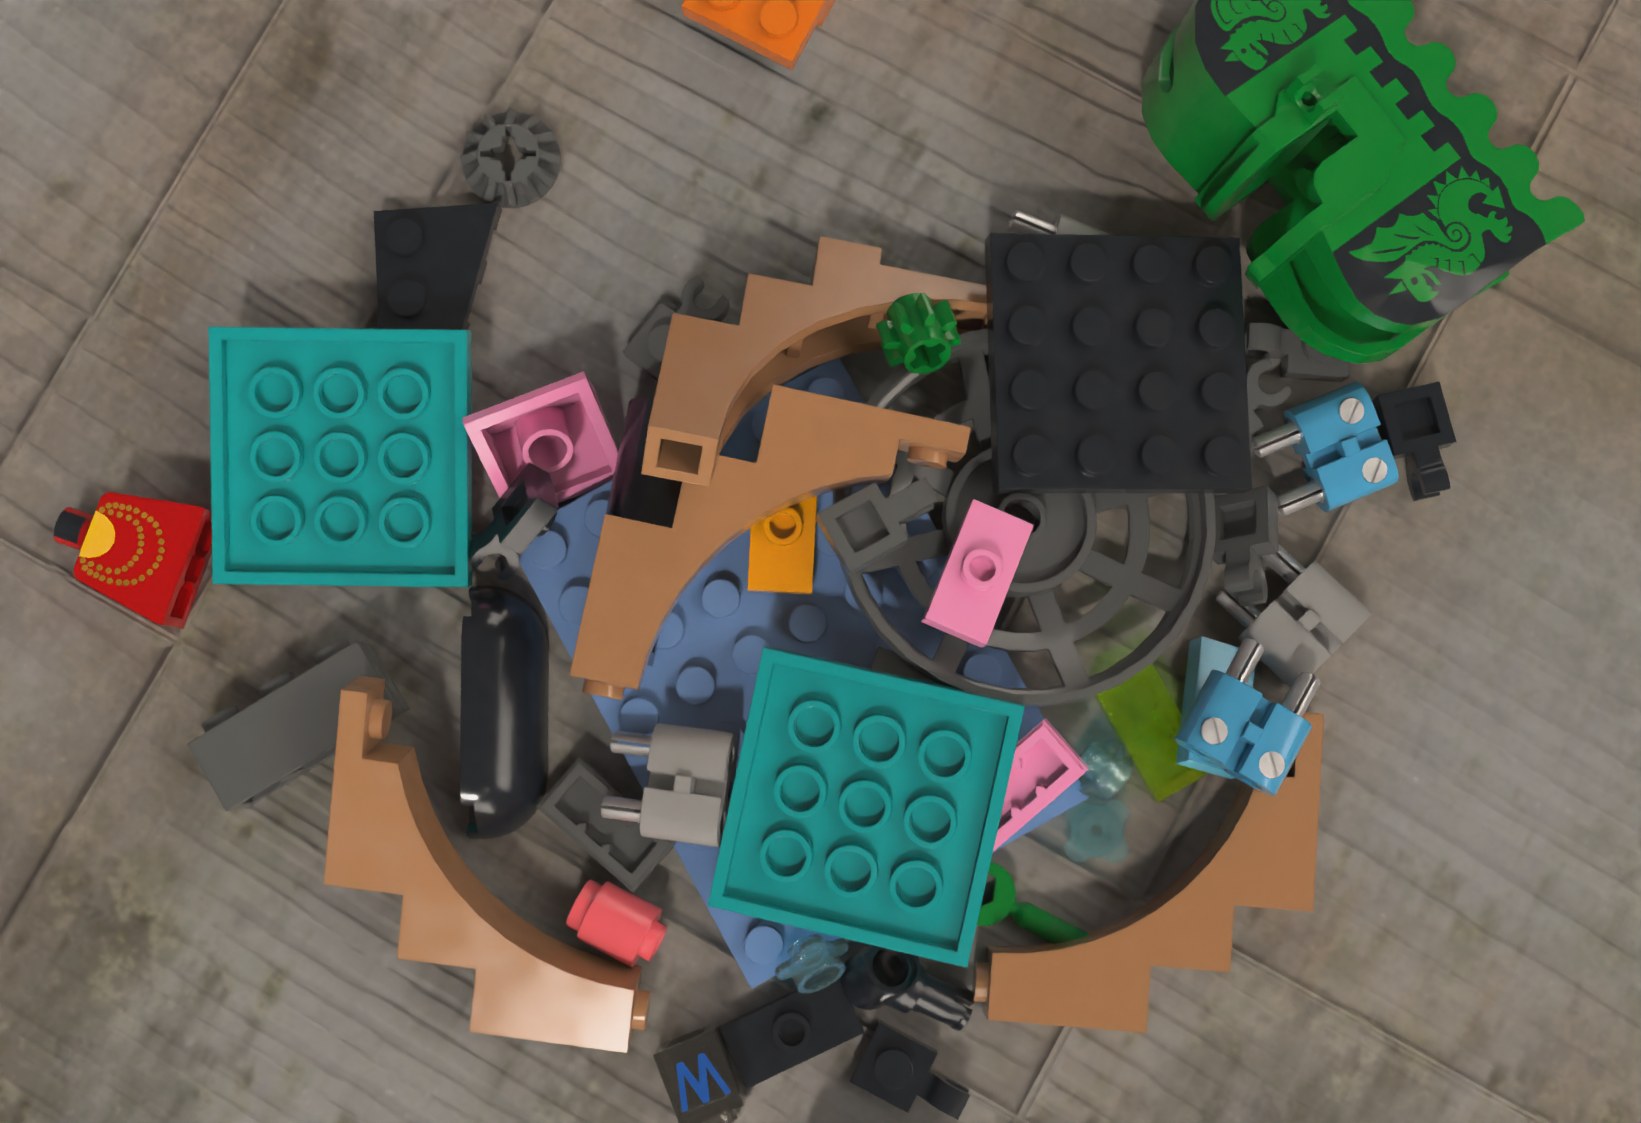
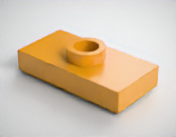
M817 496L786 507L751 527L748 592L812 595Z

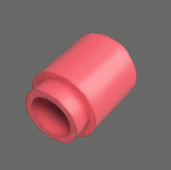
M591 879L584 885L576 898L566 921L567 927L578 932V940L631 968L635 966L640 957L648 962L653 959L668 929L666 925L659 922L663 909L609 881L601 885Z

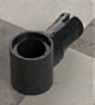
M868 945L847 959L841 969L840 983L843 993L858 1008L873 1010L887 1005L903 1013H908L912 1010L947 1024L956 1031L963 1029L971 1017L973 1010L963 1005L971 1006L974 1004L972 990L963 989L927 973V967L919 962L918 956ZM873 962L878 964L885 972L886 985L876 977L873 970Z

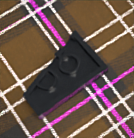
M499 203L374 211L379 329H469L470 323L468 318L477 286L482 283L487 265L485 260L493 230H497L502 212Z

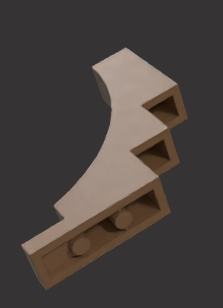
M773 384L756 463L720 455L710 487L682 482L672 528L605 514L569 675L585 679L582 692L622 700L625 688L640 691L649 656L671 611L700 571L729 543L762 520L786 507L809 498L849 487L870 485L874 482L876 484L887 483L893 474L897 450L908 452L907 461L912 464L934 469H945L947 461L957 463L966 454L971 427Z
M359 675L343 687L340 693L323 884L403 895L397 959L476 969L469 1032L627 1053L634 1030L645 1031L648 1021L651 991L640 989L643 966L635 965L631 968L621 962L576 949L545 934L515 914L484 886L450 843L436 817L422 782L414 747L380 742V739H386L392 719L391 700L384 699L385 679Z
M1304 713L1302 718L1311 723L1313 727L1276 796L1267 795L1241 782L1233 805L1224 821L1197 860L1171 886L1149 903L1117 922L1092 931L1088 936L1057 944L1045 943L1028 946H987L986 962L975 961L972 982L973 1001L983 1002L982 1011L987 1020L1147 1033L1151 966L1230 972L1234 906L1313 912L1324 714Z

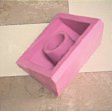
M584 371L462 418L463 425L499 498L528 463L550 473L558 503L592 491L613 480L619 449L597 392Z

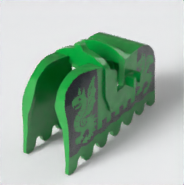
M1194 0L1184 19L1175 26L1156 52L1142 80L1143 119L1152 141L1166 161L1198 193L1194 201L1211 221H1214L1223 213L1238 205L1267 182L1271 184L1287 204L1263 221L1247 239L1246 253L1251 263L1247 266L1245 276L1256 290L1259 288L1262 290L1283 323L1304 343L1320 353L1345 362L1357 364L1382 361L1400 350L1466 301L1503 281L1509 276V269L1527 256L1585 222L1584 213L1571 199L1556 196L1544 201L1533 196L1530 190V183L1539 172V161L1531 149L1519 144L1501 149L1491 144L1488 138V131L1497 120V109L1491 99L1479 93L1457 97L1449 92L1446 83L1454 71L1456 63L1451 49L1439 42L1433 41L1417 46L1407 40L1405 28L1414 18V6L1411 0Z

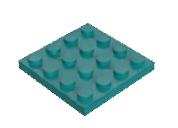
M208 327L213 584L469 587L473 585L472 565L469 559L470 541L472 540V441L462 420L463 417L472 414V331Z
M763 647L707 906L967 968L1025 704L775 647Z

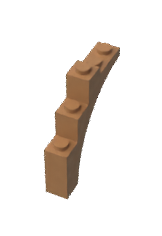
M820 236L809 285L748 273L739 325L673 313L648 424L641 474L710 487L723 446L742 417L772 390L773 384L781 385L808 368L848 354L882 349V341L877 331L876 323L887 321L886 313L889 306L896 299L907 294L925 293L931 299L933 305L947 300L956 318L957 324L955 327L959 335L969 331L988 329L986 285L881 265L882 248Z

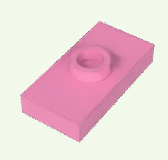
M973 499L968 505L921 622L980 648L987 645L1034 525Z
M1047 718L1017 742L993 852L1090 768Z

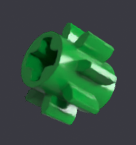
M911 293L899 297L889 306L886 313L887 321L876 323V328L882 341L881 346L888 365L894 367L904 362L905 367L910 372L916 374H926L941 368L951 356V346L961 343L960 336L955 327L957 321L949 302L943 300L933 305L931 299L925 293Z

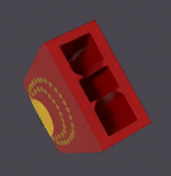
M105 492L99 500L94 515L73 507L65 508L56 521L53 537L57 543L80 550L73 569L74 578L155 623L184 629L212 555L211 511L196 505Z

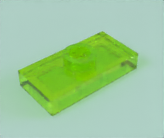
M1153 664L1119 686L1093 696L1154 802L1164 800L1208 774L1204 771L1176 764L1178 743L1174 738L1180 729L1181 713Z

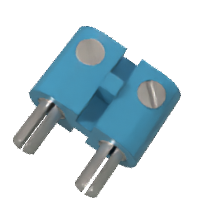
M1357 381L1285 410L1283 416L1284 425L1251 439L1252 447H1258L1253 451L1260 458L1290 445L1293 446L1296 454H1301L1306 467L1301 469L1307 483L1277 495V506H1279L1277 510L1282 516L1317 503L1322 511L1328 512L1397 483L1399 479L1398 469L1387 440H1381L1376 427L1381 425L1372 400L1364 386Z
M1245 638L1225 673L1214 669L1211 670L1174 740L1209 763H1215L1224 768L1226 773L1243 783L1274 797L1313 727L1311 723L1302 717L1321 682L1309 672H1299L1282 705L1277 702L1268 701L1262 697V693L1246 684L1265 649L1259 642L1256 643L1253 639Z

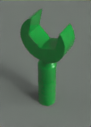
M994 862L990 863L988 874L993 877L990 900L981 903L977 921L978 926L994 925L1009 915L1017 926L1042 937L1052 944L1063 943L1089 935L1086 931L1051 915V913L1029 902L1015 901L1016 890L1012 877L1002 866Z

